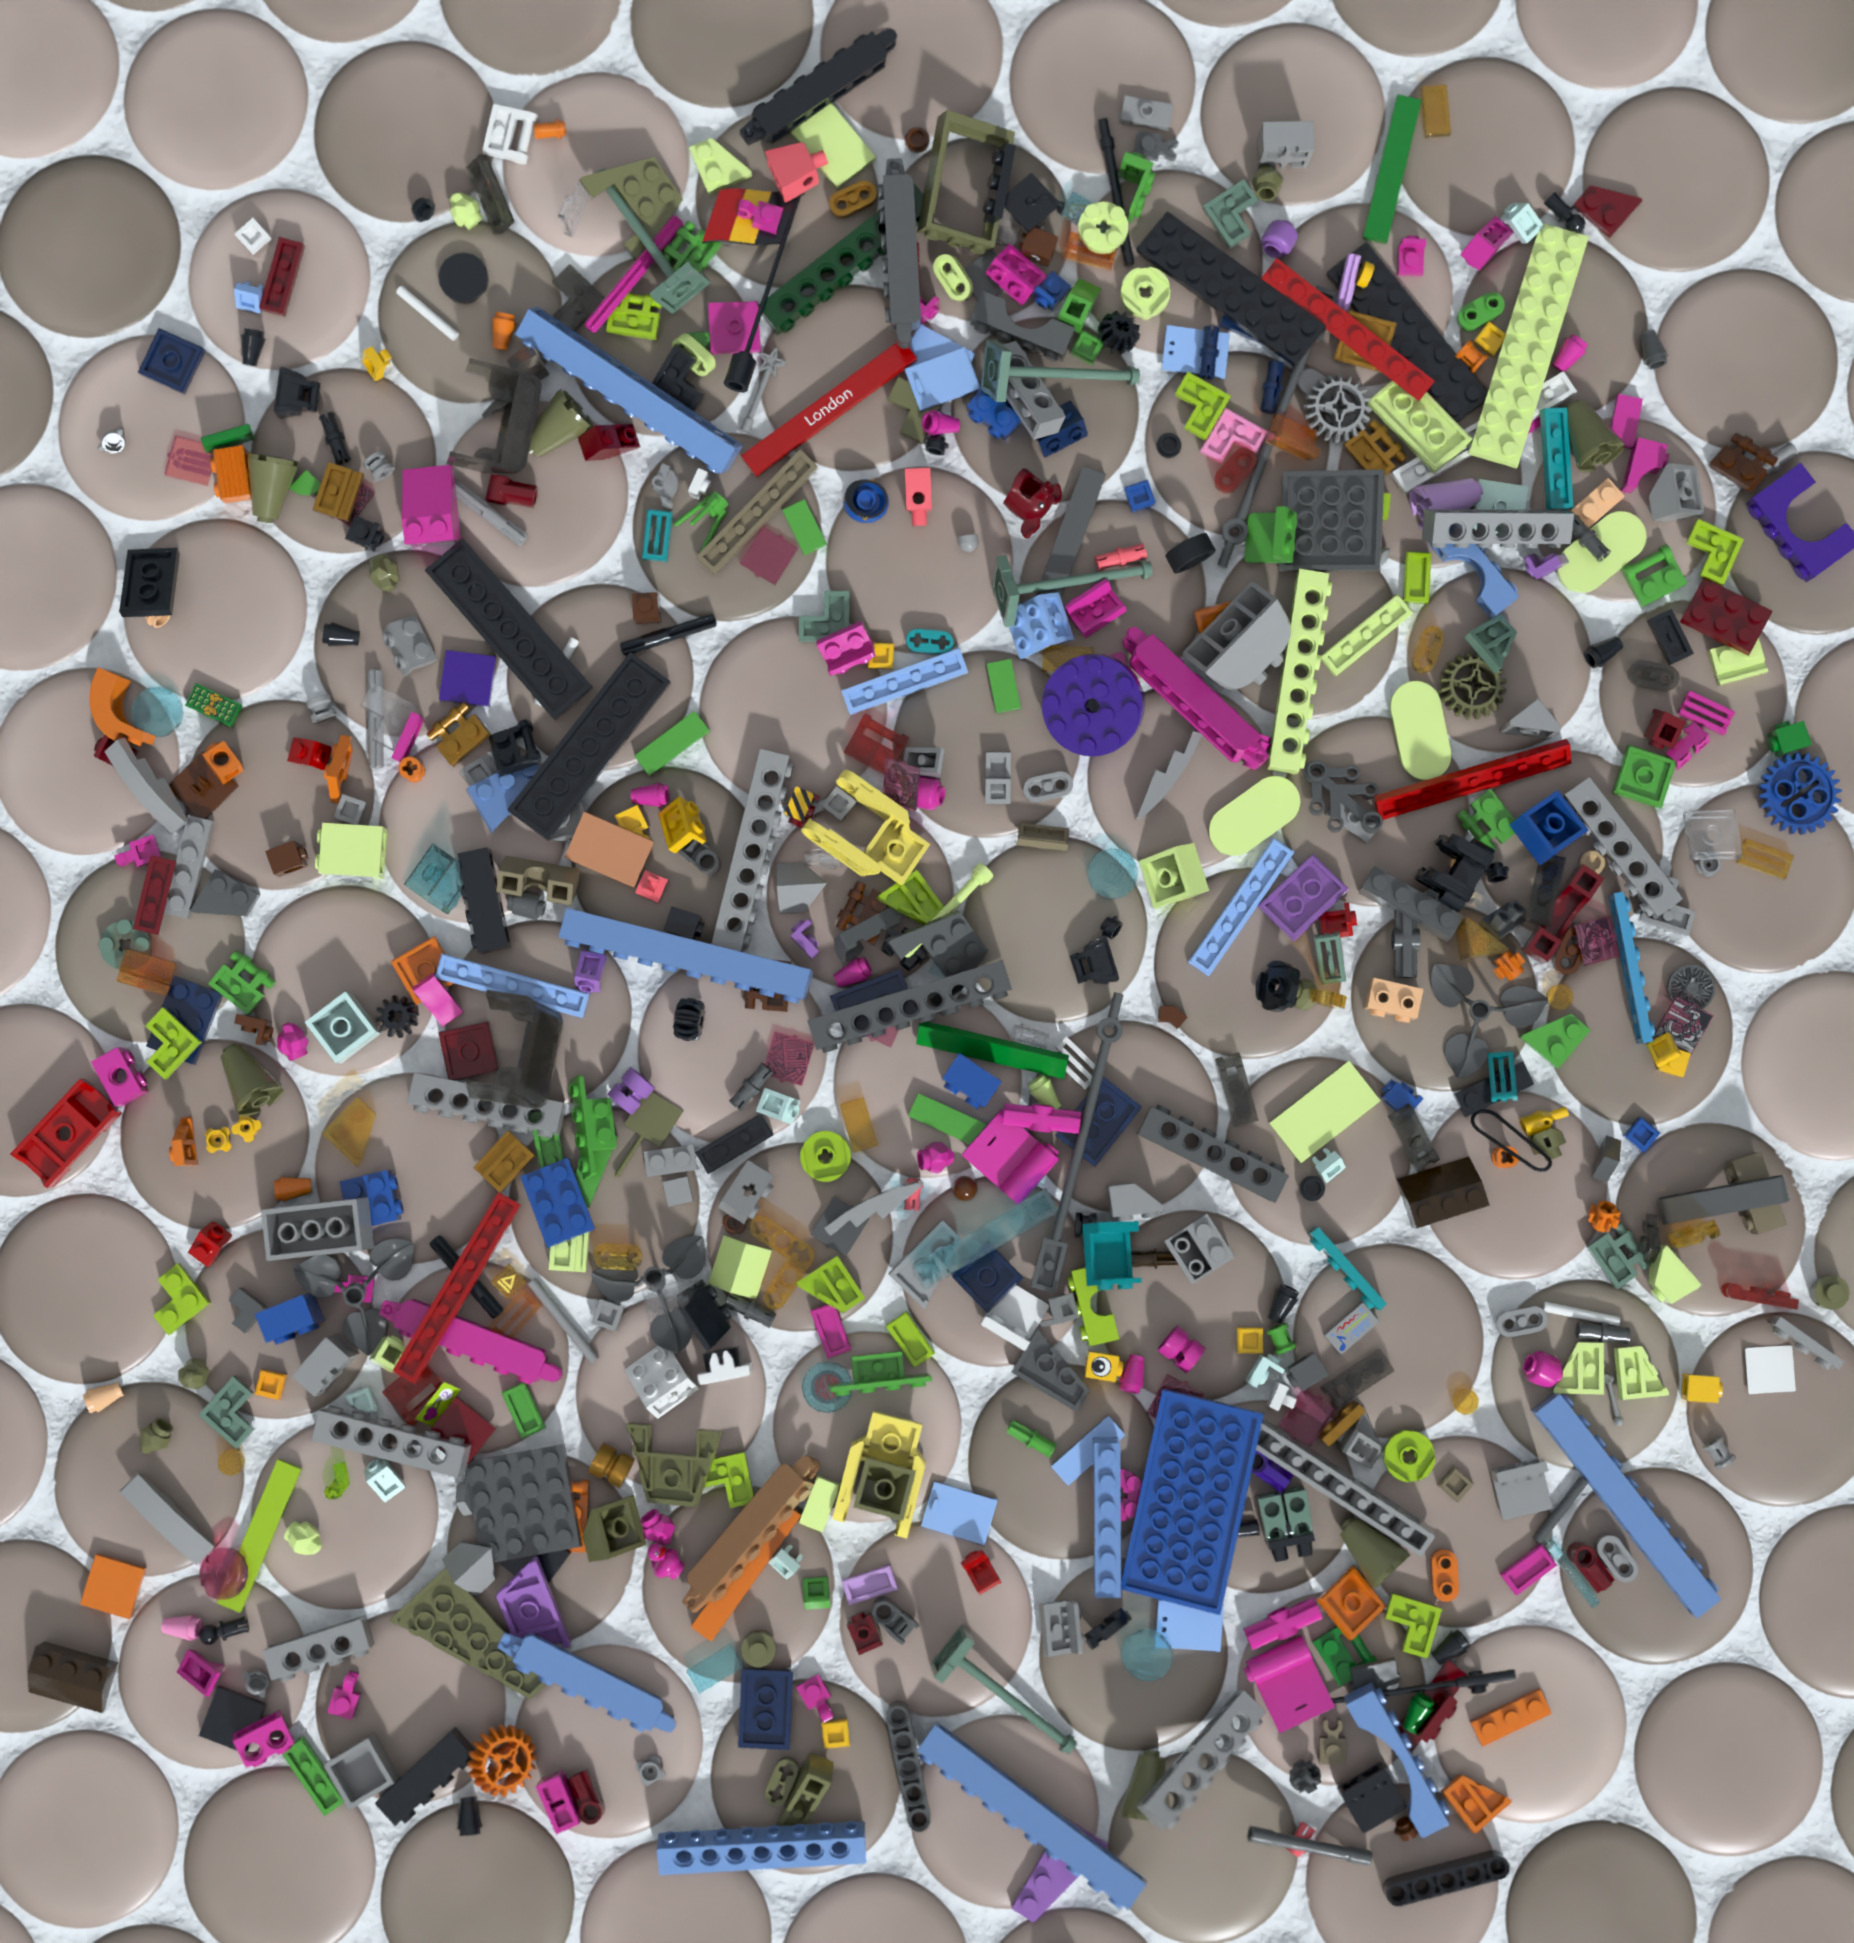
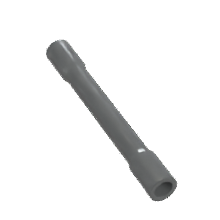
M1250 1826L1247 1832V1840L1253 1843L1294 1849L1342 1859L1349 1863L1370 1866L1372 1862V1852L1366 1849L1311 1840L1256 1826Z

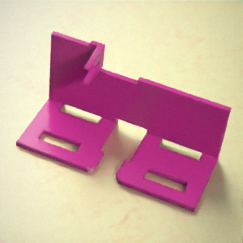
M1695 722L1684 729V733H1687V736L1679 740L1675 744L1674 749L1670 748L1666 752L1677 763V770L1692 758L1689 750L1695 745V754H1697L1709 743V734Z

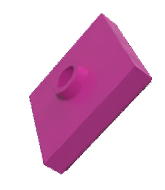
M758 301L708 303L711 355L734 354L745 351L758 312ZM759 325L749 353L761 352Z

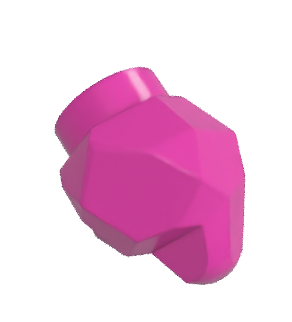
M287 1022L281 1026L282 1032L277 1037V1049L279 1052L287 1055L289 1061L307 1055L306 1047L309 1041L302 1029L294 1023Z
M933 1142L924 1149L917 1151V1163L920 1170H928L939 1174L945 1167L951 1165L955 1158L954 1152L947 1148L943 1142Z
M657 1509L647 1512L640 1520L643 1525L644 1538L661 1545L671 1543L675 1529L672 1519L664 1514H660Z

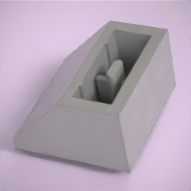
M1135 1183L1106 1186L1110 1217H1116L1118 1222L1133 1220V1215L1141 1214L1142 1218L1159 1217L1158 1212L1164 1211V1206Z
M1206 1213L1186 1224L1164 1240L1191 1285L1235 1258Z

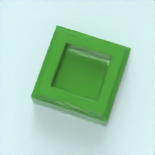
M1082 330L1071 351V355L1093 365L1104 342L1097 340V337Z

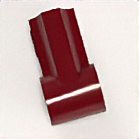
M491 474L485 500L497 505H507L509 503L534 508L538 496V487L515 482L505 476Z
M1580 1541L1574 1542L1568 1547V1559L1575 1564L1596 1593L1605 1591L1612 1585L1615 1579L1599 1560L1593 1548ZM1585 1549L1586 1557L1578 1561V1553Z
M587 1769L567 1778L566 1781L578 1807L580 1820L587 1825L597 1823L604 1815L605 1804L599 1798ZM594 1805L598 1809V1816H589L586 1812V1806Z

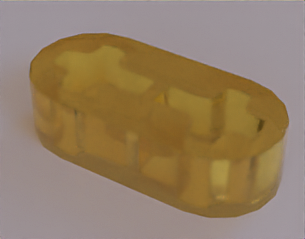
M1437 626L1427 627L1419 637L1411 662L1412 668L1418 673H1428L1436 664L1444 641V634ZM1433 632L1438 641H1434L1431 648L1427 647L1429 639L1425 636ZM1425 652H1427V662L1430 665L1422 668L1420 667L1421 662L1417 661V659H1421Z
M1313 989L1311 1002L1325 1007L1345 1009L1347 996L1331 991Z
M604 1243L598 1245L593 1253L596 1265L602 1269L635 1270L642 1264L643 1260L640 1249L632 1244ZM604 1251H608L610 1256L616 1257H608L607 1261H602L599 1255H603ZM629 1252H634V1256L637 1258H633L632 1262L629 1263L627 1258L624 1257L629 1256Z

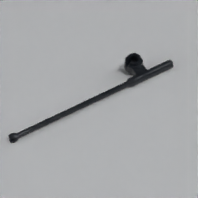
M1515 1669L1484 1674L1482 1670L1468 1672V1676L1457 1677L1455 1680L1383 1690V1693L1386 1697L1456 1686L1458 1688L1468 1687V1689H1471V1694H1480L1487 1692L1486 1687L1490 1683L1517 1679ZM1345 1696L1331 1698L1334 1704L1345 1702Z

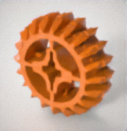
M502 1724L498 1725L497 1731L493 1727H489V1735L480 1733L482 1741L480 1743L477 1741L473 1742L476 1750L469 1752V1755L474 1759L467 1762L468 1766L473 1768L469 1775L475 1778L474 1784L480 1787L484 1793L490 1792L492 1796H497L498 1793L502 1796H507L508 1790L511 1793H516L517 1785L525 1787L523 1780L525 1778L532 1779L529 1770L536 1769V1765L531 1762L538 1758L533 1752L536 1747L531 1742V1737L525 1734L521 1728L516 1729L513 1725H508L506 1728ZM500 1743H502V1745H501L500 1747H498V1748H496V1749H493V1748H495L497 1745H499ZM517 1749H518V1750H519V1759H518V1762H517V1764H516L515 1758H516V1755H517V1753H518V1751H517ZM489 1757L490 1763H489V1766L487 1767L488 1772H486V1761H487V1758Z

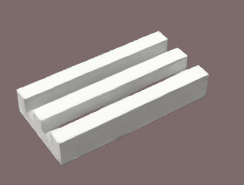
M1066 1036L1052 1051H1060L1063 1054L1069 1055L1068 1060L1088 1080L1084 1082L1068 1066L1066 1072L1085 1090L1090 1085L1093 1075L1064 1048V1045L1067 1044L1093 1071L1095 1064Z

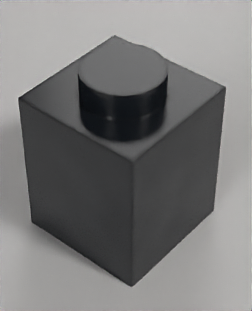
M671 906L664 931L695 940L696 936L701 937L705 923L701 922L702 917L700 915Z

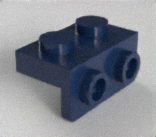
M1071 400L1059 406L1066 416L1059 432L1035 439L1045 458L1088 435L1084 419Z

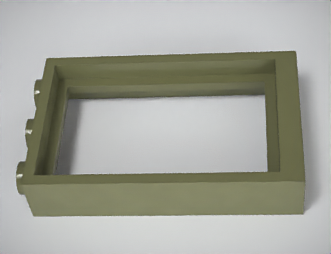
M946 110L937 118L917 233L924 234L925 238L929 240L940 239L947 241L948 245L952 247L963 246L970 248V251L975 254H985V252L995 247L999 221L994 224L984 222L982 237L933 222L949 132L999 148L1005 143L1013 144L1015 131Z

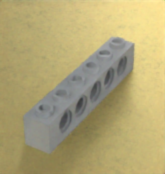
M1425 509L1422 540L1430 542V546L1436 548H1445L1446 544H1454V547L1469 548V544H1477V547L1492 548V544H1500V547L1515 548V544H1523V547L1538 548V544H1546L1545 546L1550 548H1561V544H1571L1574 513L1565 510ZM1454 524V530L1449 534V528ZM1477 524V530L1472 534V529ZM1500 524V530L1496 534V527ZM1523 524V530L1519 534V527ZM1546 524L1544 533H1541L1542 527Z
M1590 777L1564 795V799L1589 830L1585 835L1588 836L1590 834L1595 841L1593 846L1601 856L1606 855L1611 862L1609 867L1616 876L1621 875L1625 880L1624 886L1629 894L1633 897L1635 895L1641 901L1640 908L1646 916H1652L1655 920L1683 899ZM1592 804L1596 809V813L1594 815L1585 814L1583 805ZM1598 825H1609L1611 834L1602 835L1598 831ZM1614 845H1624L1627 850L1626 855H1617L1613 849ZM1631 864L1639 865L1642 869V875H1632L1629 871V866ZM1645 885H1654L1658 890L1657 895H1647L1645 893Z
M418 1073L413 1075L407 1103L413 1106V1110L416 1112L428 1114L429 1110L438 1111V1116L452 1119L453 1115L463 1116V1121L476 1124L478 1120L488 1121V1126L503 1128V1125L512 1126L513 1131L527 1133L528 1130L538 1131L537 1135L545 1138H552L553 1135L560 1136L566 1105L563 1102ZM436 1091H442L443 1097L441 1101L433 1103L431 1101L432 1094ZM461 1096H466L468 1098L467 1104L462 1108L456 1107V1100ZM491 1101L493 1104L492 1109L487 1113H482L480 1110L482 1103ZM510 1106H516L517 1114L512 1118H507L505 1116L506 1109ZM534 1111H541V1120L537 1123L530 1122V1115Z
M328 1406V1409L318 1411L311 1441L456 1478L465 1475L472 1445L465 1444V1439L454 1436H450L449 1440L440 1438L441 1433L425 1430V1433L416 1431V1427L412 1425L401 1424V1427L391 1425L392 1421L388 1419L377 1418L374 1421L367 1419L368 1415L364 1413L352 1412V1415L343 1413V1408L337 1406ZM342 1421L348 1426L346 1435L342 1434L339 1428ZM366 1427L372 1431V1439L370 1441L364 1437ZM390 1434H393L397 1439L395 1447L390 1446L388 1443V1436ZM414 1440L419 1441L421 1444V1451L419 1453L414 1452L412 1449ZM438 1446L445 1449L446 1455L443 1460L438 1458L436 1454Z
M1245 1690L1235 1691L1136 1807L1157 1829H1171L1180 1819L1178 1815L1184 1808H1190L1197 1799L1195 1795L1200 1789L1204 1790L1212 1783V1775L1217 1769L1222 1770L1229 1763L1230 1759L1228 1756L1234 1750L1238 1751L1245 1744L1246 1735L1250 1731L1254 1732L1262 1724L1261 1718L1266 1712ZM1234 1716L1240 1720L1238 1730L1234 1728L1232 1723ZM1218 1735L1224 1740V1745L1221 1749L1216 1744ZM1202 1754L1205 1755L1207 1758V1765L1205 1768H1203L1199 1762V1758ZM1185 1774H1188L1191 1779L1188 1788L1183 1784V1776ZM1168 1793H1171L1174 1797L1172 1807H1169L1166 1803Z

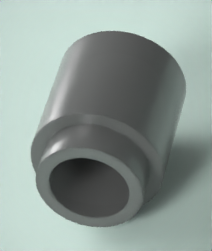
M524 891L522 896L509 895L507 910L512 911L514 915L537 920L539 916H543L545 913L546 901H543L542 895Z

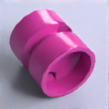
M1177 1325L1163 1340L1157 1351L1168 1360L1174 1359V1365L1184 1373H1187L1197 1363L1206 1348L1196 1339L1190 1340L1189 1334Z

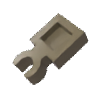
M1327 1718L1322 1720V1727L1326 1732V1736H1319V1764L1346 1765V1738L1338 1736L1343 1728L1340 1718H1337L1335 1728L1328 1727Z

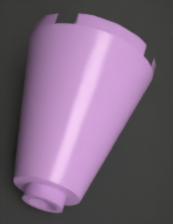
M1473 478L1420 485L1412 488L1413 491L1409 492V503L1413 516L1419 515L1422 522L1418 523V526L1423 530L1425 509H1470L1480 502L1483 489L1481 484Z

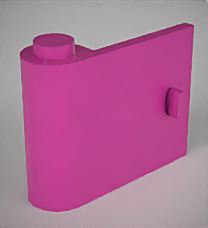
M1000 1109L961 1155L1015 1203L1020 1205L1059 1161L1056 1157L1059 1152L1049 1143L1043 1146L1022 1127L1002 1125L1003 1110Z
M1302 1635L1245 1661L1247 1667L1243 1668L1249 1682L1255 1681L1279 1734L1335 1708Z

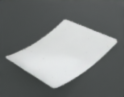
M1791 1345L1745 1349L1749 1394L1794 1392L1796 1390L1793 1349Z

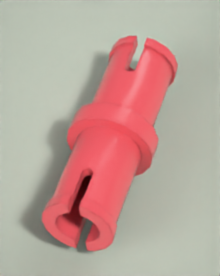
M1140 543L1123 549L1122 547H1117L1115 551L1095 555L1094 560L1095 565H1098L1097 570L1101 571L1118 565L1124 567L1126 563L1147 559L1146 549H1143L1145 548L1144 544Z

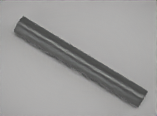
M1579 1477L1535 1534L1534 1539L1541 1544L1587 1486V1481Z

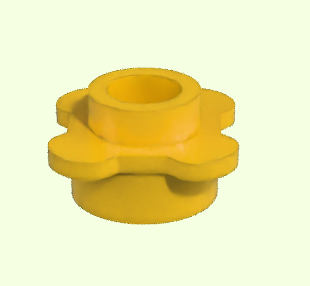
M239 1115V1120L237 1124L232 1126L231 1131L235 1135L242 1136L245 1142H252L258 1130L262 1128V1123L260 1120H255L250 1116ZM245 1125H248L249 1129L246 1130L244 1128Z
M222 1127L218 1130L212 1128L206 1130V1149L209 1153H215L217 1150L227 1152L232 1148V1144L229 1142L230 1129L228 1127ZM218 1137L221 1139L220 1142L216 1141Z

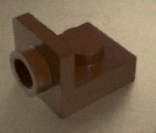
M236 1014L234 1024L242 1025V1031L256 1033L257 1029H259L256 1038L257 1045L266 1046L267 1041H271L274 1030L271 1027L272 1021Z

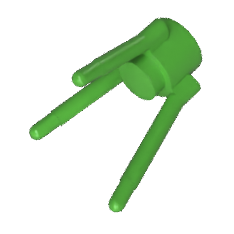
M713 491L710 496H706L699 504L675 521L673 525L677 527L701 508L702 510L690 521L691 525L698 522L706 513L712 518L717 515L702 545L701 552L711 542L722 519L727 515L724 509L728 506V502L719 493Z

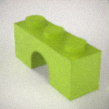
M1081 1267L1070 1270L1071 1276L1067 1277L1070 1292L1075 1291L1077 1301H1075L1078 1315L1082 1317L1084 1325L1079 1327L1082 1341H1087L1089 1346L1118 1340L1119 1335L1113 1313L1099 1315L1094 1313L1090 1307L1091 1297L1098 1290L1097 1286H1087L1086 1268Z

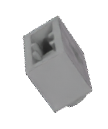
M747 1160L721 1200L718 1208L745 1224L748 1217L753 1220L761 1207L757 1203L761 1197L766 1199L774 1187L770 1184L774 1176ZM749 1189L752 1191V1194L746 1197L744 1193Z

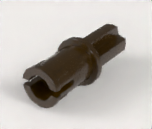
M1154 1248V1251H1131L1132 1268L1148 1266L1157 1269L1158 1265H1179L1170 1251H1156V1248Z

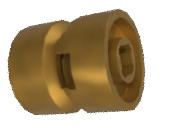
M603 1442L591 1463L588 1473L600 1479L606 1475L607 1481L620 1489L634 1464L635 1458L626 1453L616 1455V1448Z

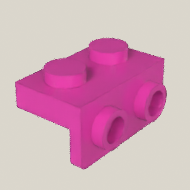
M1107 579L1095 583L1089 590L1080 596L1074 597L1065 605L1069 619L1085 639L1127 611L1125 605L1111 589Z

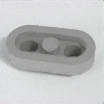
M1063 771L1032 777L1025 782L1023 794L1032 803L1062 798L1071 792L1073 780L1068 773ZM1057 781L1064 782L1065 787L1063 789H1057L1055 783ZM1032 787H1039L1040 793L1038 795L1032 794Z
M1529 1306L1500 1313L1496 1318L1495 1326L1501 1335L1515 1337L1543 1330L1547 1325L1548 1317L1542 1308ZM1531 1314L1537 1316L1535 1323H1530L1529 1321ZM1510 1319L1512 1321V1326L1506 1329L1504 1326L1505 1320Z
M1611 1534L1600 1536L1595 1543V1551L1610 1573L1621 1582L1633 1581L1638 1575L1636 1561L1617 1537ZM1611 1543V1550L1606 1552L1604 1545ZM1621 1564L1627 1565L1625 1572L1619 1571Z

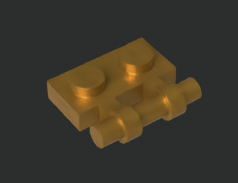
M1375 419L1368 425L1373 431L1371 436L1365 430H1361L1358 432V436L1352 437L1344 444L1343 448L1362 470H1384L1386 476L1396 467L1391 462V458L1395 457L1401 464L1408 457L1402 451L1403 447L1399 442L1395 443L1389 436V430L1384 425L1381 426ZM1380 440L1388 451L1384 453L1375 442Z
M465 701L458 707H452L449 710L450 713L441 721L437 720L432 725L433 728L426 733L432 741L439 735L442 737L443 741L436 747L453 767L492 735L477 715L473 714L469 719L465 717L464 714L471 709ZM457 721L460 726L450 734L447 729Z

